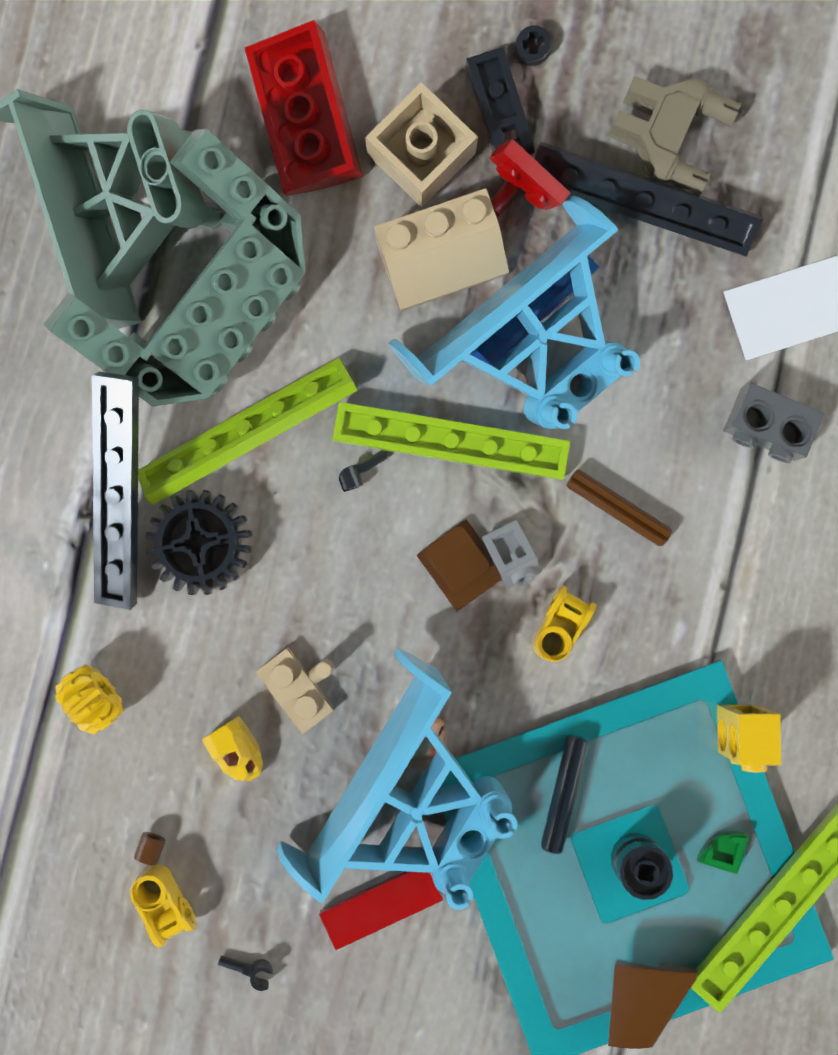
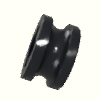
M535 25L525 27L520 31L517 37L516 54L522 63L528 66H537L547 59L551 45L548 32L544 28ZM531 38L537 39V45L540 42L543 44L538 48L537 54H530V48L526 50L523 48L528 45V40Z

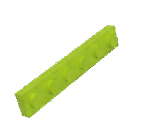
M336 358L138 469V480L145 498L153 506L358 391L340 358Z
M343 402L338 404L332 441L337 443L561 481L565 478L571 442Z
M838 803L696 968L698 970V977L691 989L720 1014L838 876Z

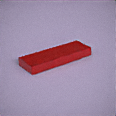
M404 871L320 910L319 915L336 951L443 901V896L436 888L430 873Z

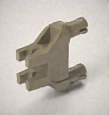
M634 76L623 103L651 117L649 121H645L619 110L608 136L636 149L650 179L665 184L669 182L687 191L701 195L711 173L679 160L680 156L677 155L694 115L697 116L701 113L731 127L742 103L710 90L711 85H708L709 82L701 78L689 79L667 87H661Z

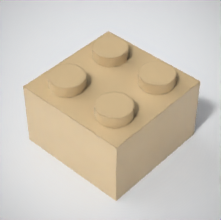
M422 82L365 137L367 155L420 207H423L476 154L478 136Z

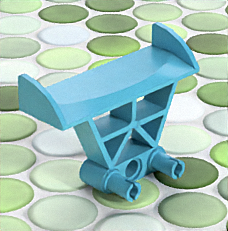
M569 195L562 206L576 226L418 358L396 339H392L388 345L418 381L432 386L462 361L527 395L528 397L524 402V413L526 418L532 423L548 429L570 428L567 422L575 424L578 411L620 376H632L633 374L629 370L637 372L640 366L639 356L634 351L627 350L621 344L604 340L587 259L591 252L618 231L615 224L589 202L577 196ZM567 272H570L574 297L541 324L528 305ZM579 315L583 338L557 333ZM515 316L529 333L493 365H489L470 355L471 352ZM547 339L585 347L546 380ZM528 357L525 384L507 373ZM579 374L582 379L581 388L578 392L572 394L570 382L574 376Z
M398 648L394 654L395 657L415 676L308 853L283 841H280L276 850L279 860L288 874L300 887L321 903L325 901L344 868L430 873L436 888L446 895L448 905L452 909L462 910L470 905L467 898L471 901L473 900V892L470 886H468L471 878L496 838L506 839L514 834L509 825L516 830L517 820L511 814L512 803L501 783L490 776H483L472 782L433 729L432 724L452 693L438 669ZM426 736L437 752L410 794L395 785ZM450 770L460 782L440 787ZM385 802L401 810L380 845L360 844ZM455 809L432 847L421 815H430ZM416 827L423 847L404 846ZM476 830V833L471 838L461 839L466 832Z

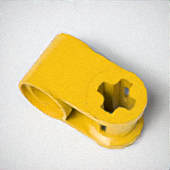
M562 584L550 601L545 616L533 636L532 648L539 658L550 662H559L565 659L572 650L579 635L591 620L597 604L592 601L589 603L584 602L570 594L568 588ZM564 605L576 611L577 614L564 607ZM550 632L556 633L561 640L560 649L553 655H548L542 648V640Z
M157 864L148 865L144 868L130 888V898L145 925L151 942L157 948H161L167 944V939L185 930L187 932L195 930L197 922L192 907L184 898L168 867ZM144 881L156 882L160 887L161 893L153 894L147 891Z

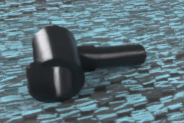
M384 450L363 463L344 468L339 474L342 490L347 492L363 486L360 474L367 472L388 459Z
M221 955L218 962L219 966L250 977L251 986L258 991H264L269 988L267 980L255 976L261 971L273 974V968L269 961L259 959L250 964Z

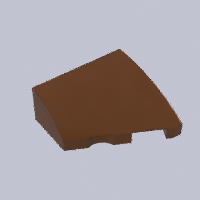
M617 959L614 966L608 1046L626 1049L653 1047L698 977V970L666 963H660L659 967Z

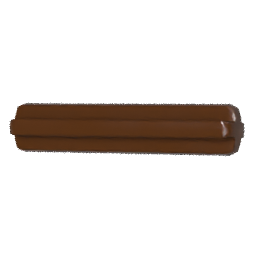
M576 470L568 480L567 487L657 546H663L669 540L672 534V529L582 470Z

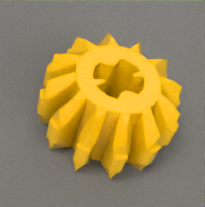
M86 664L69 672L55 686L56 701L62 706V712L66 713L70 718V722L77 724L81 731H87L95 735L109 727L123 713L122 699L116 693V687L112 686L108 677L105 678L98 669H93Z

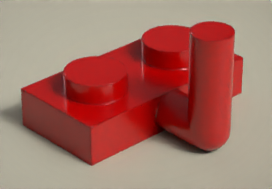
M513 139L499 145L489 158L497 165L496 170L499 175L506 180L491 200L496 217H499L519 188L526 192L525 197L532 205L545 210L561 206L570 194L561 183Z

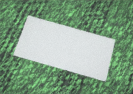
M838 255L723 292L745 360L838 332Z

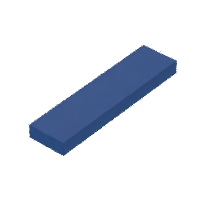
M588 255L587 259L592 276L598 271L599 266ZM567 272L528 305L541 323L574 293L570 272ZM515 316L471 352L470 355L489 365H493L529 333Z

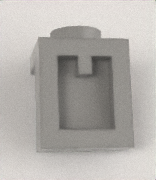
M517 520L482 536L483 542L500 573L506 589L514 586H525L532 582L536 575L541 573L537 556Z

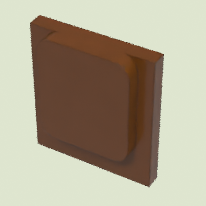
M467 519L416 555L456 612L502 580L485 544Z

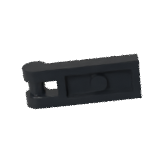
M498 48L466 58L467 71L491 143L492 153L499 145L505 143L502 133L514 129L517 139H514V141L529 155L535 154L534 142L504 48Z

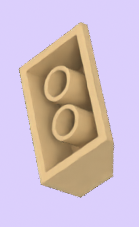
M486 188L374 226L375 240L400 312L509 275L499 223Z

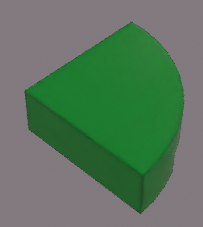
M740 831L720 833L703 845L696 860L699 863L738 874L749 835Z

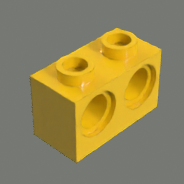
M756 704L717 705L718 753L728 758L731 764L741 765V770L746 772H766L767 765H781L780 714Z

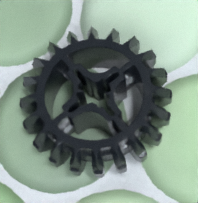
M208 490L202 491L199 501L195 491H186V504L180 496H172V504L175 509L172 510L164 504L160 505L159 510L165 518L162 520L152 517L150 523L159 527L158 532H147L145 535L146 539L156 540V547L147 548L146 554H158L159 559L152 562L151 568L153 570L166 568L160 576L162 582H168L175 576L173 582V590L181 591L187 582L188 595H196L199 585H201L204 595L212 594L213 581L219 590L226 589L227 582L224 575L233 581H237L240 576L233 569V566L237 565L242 568H247L248 566L246 560L239 558L240 552L252 553L253 550L252 546L241 545V539L252 537L251 530L239 531L238 528L248 521L247 517L241 515L233 519L232 516L237 512L239 506L236 503H231L223 509L226 496L218 494L211 504L212 495ZM200 511H210L218 516L226 526L227 532H210L207 529L205 520L201 518ZM188 515L189 519L186 520L185 534L171 542V535L176 524L184 516ZM199 531H201L200 537L217 539L202 545L200 554L198 553V548L183 546L197 540ZM229 543L226 558L218 568L211 572L210 565L213 564L212 554L214 550ZM172 553H188L192 558L193 566H197L199 575L191 574L182 569L175 561Z

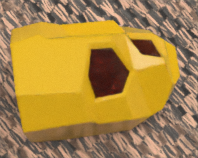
M239 716L202 739L213 760L218 763L225 774L233 779L252 781L261 775L263 761L259 745Z

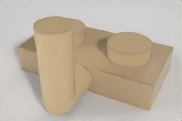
M286 648L255 672L302 735L335 710L316 685L333 672L334 664L331 660L324 659L307 672L291 650Z

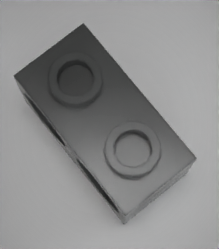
M750 383L740 389L723 431L733 435L732 441L748 448H754L755 445L769 450V457L780 462L791 463L792 460L796 461L808 456L825 413ZM748 409H753L759 414L761 422L758 428L752 427L747 422L746 413ZM785 424L791 425L796 431L794 443L788 442L783 436Z

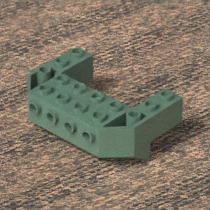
M207 129L194 130L170 163L227 212L220 220V223L232 234L151 339L147 342L134 332L130 338L70 292L67 293L43 324L50 332L103 371L139 377V397L152 407L209 399L212 393L220 392L229 380V371L236 362L240 363L248 357L253 349V340L260 331L264 332L271 327L277 318L276 310L284 300H290L301 287L300 279L306 273L301 215Z

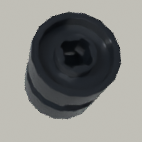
M629 833L621 837L614 844L610 855L611 866L625 890L633 897L642 900H652L662 896L669 889L673 879V866L668 856L654 840L641 833Z

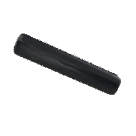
M568 735L566 737L541 841L542 850L552 854H561L563 852L587 753L588 741L579 736Z

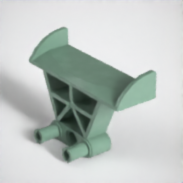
M16 89L0 100V121L15 123L68 292L117 329L140 323L141 318L130 284L174 226L192 229L203 225L207 228L215 229L221 226L220 220L224 216V213L216 212L222 210L218 204L204 202L200 188L170 163L193 131L181 129L178 123L171 118L141 109L131 115L128 121L127 133L81 134L72 106ZM87 150H90L92 156V160L103 191L101 193L99 191V187L91 166ZM141 181H143L150 204L133 198L134 194L138 191ZM140 213L145 214L143 219L141 218ZM109 216H111L117 234V238L121 247L120 250H118L116 244V240L108 219Z

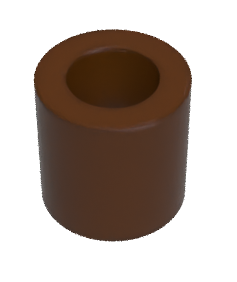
M143 832L134 854V859L146 865H157L166 839L155 833Z

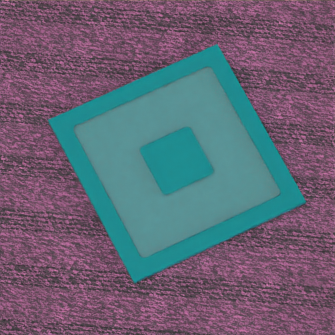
M722 660L455 758L472 782L483 776L497 779L511 800V814L517 820L516 830L509 825L514 833L511 837L506 839L496 838L471 878L469 885L531 1055H579L608 1044L614 966L617 959L659 967L660 963H666L696 970L795 854L765 773L742 771L741 765L731 764L728 758L718 753L717 705H739ZM568 735H575L585 738L588 741V748L563 852L561 854H552L542 850L541 841L566 737ZM450 770L440 787L460 782ZM455 809L443 812L446 822L449 821ZM476 830L466 832L461 839L471 838L476 833ZM740 831L749 835L738 874L699 863L696 858L703 845L712 837L723 832ZM629 833L647 835L668 856L673 866V879L669 889L662 896L652 900H642L633 897L625 890L611 866L610 856L614 844L621 837ZM814 904L736 996L834 960ZM690 988L670 1020L711 1005Z

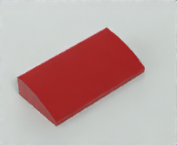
M312 20L244 47L283 194L289 196L312 192L364 177L326 36L318 23Z

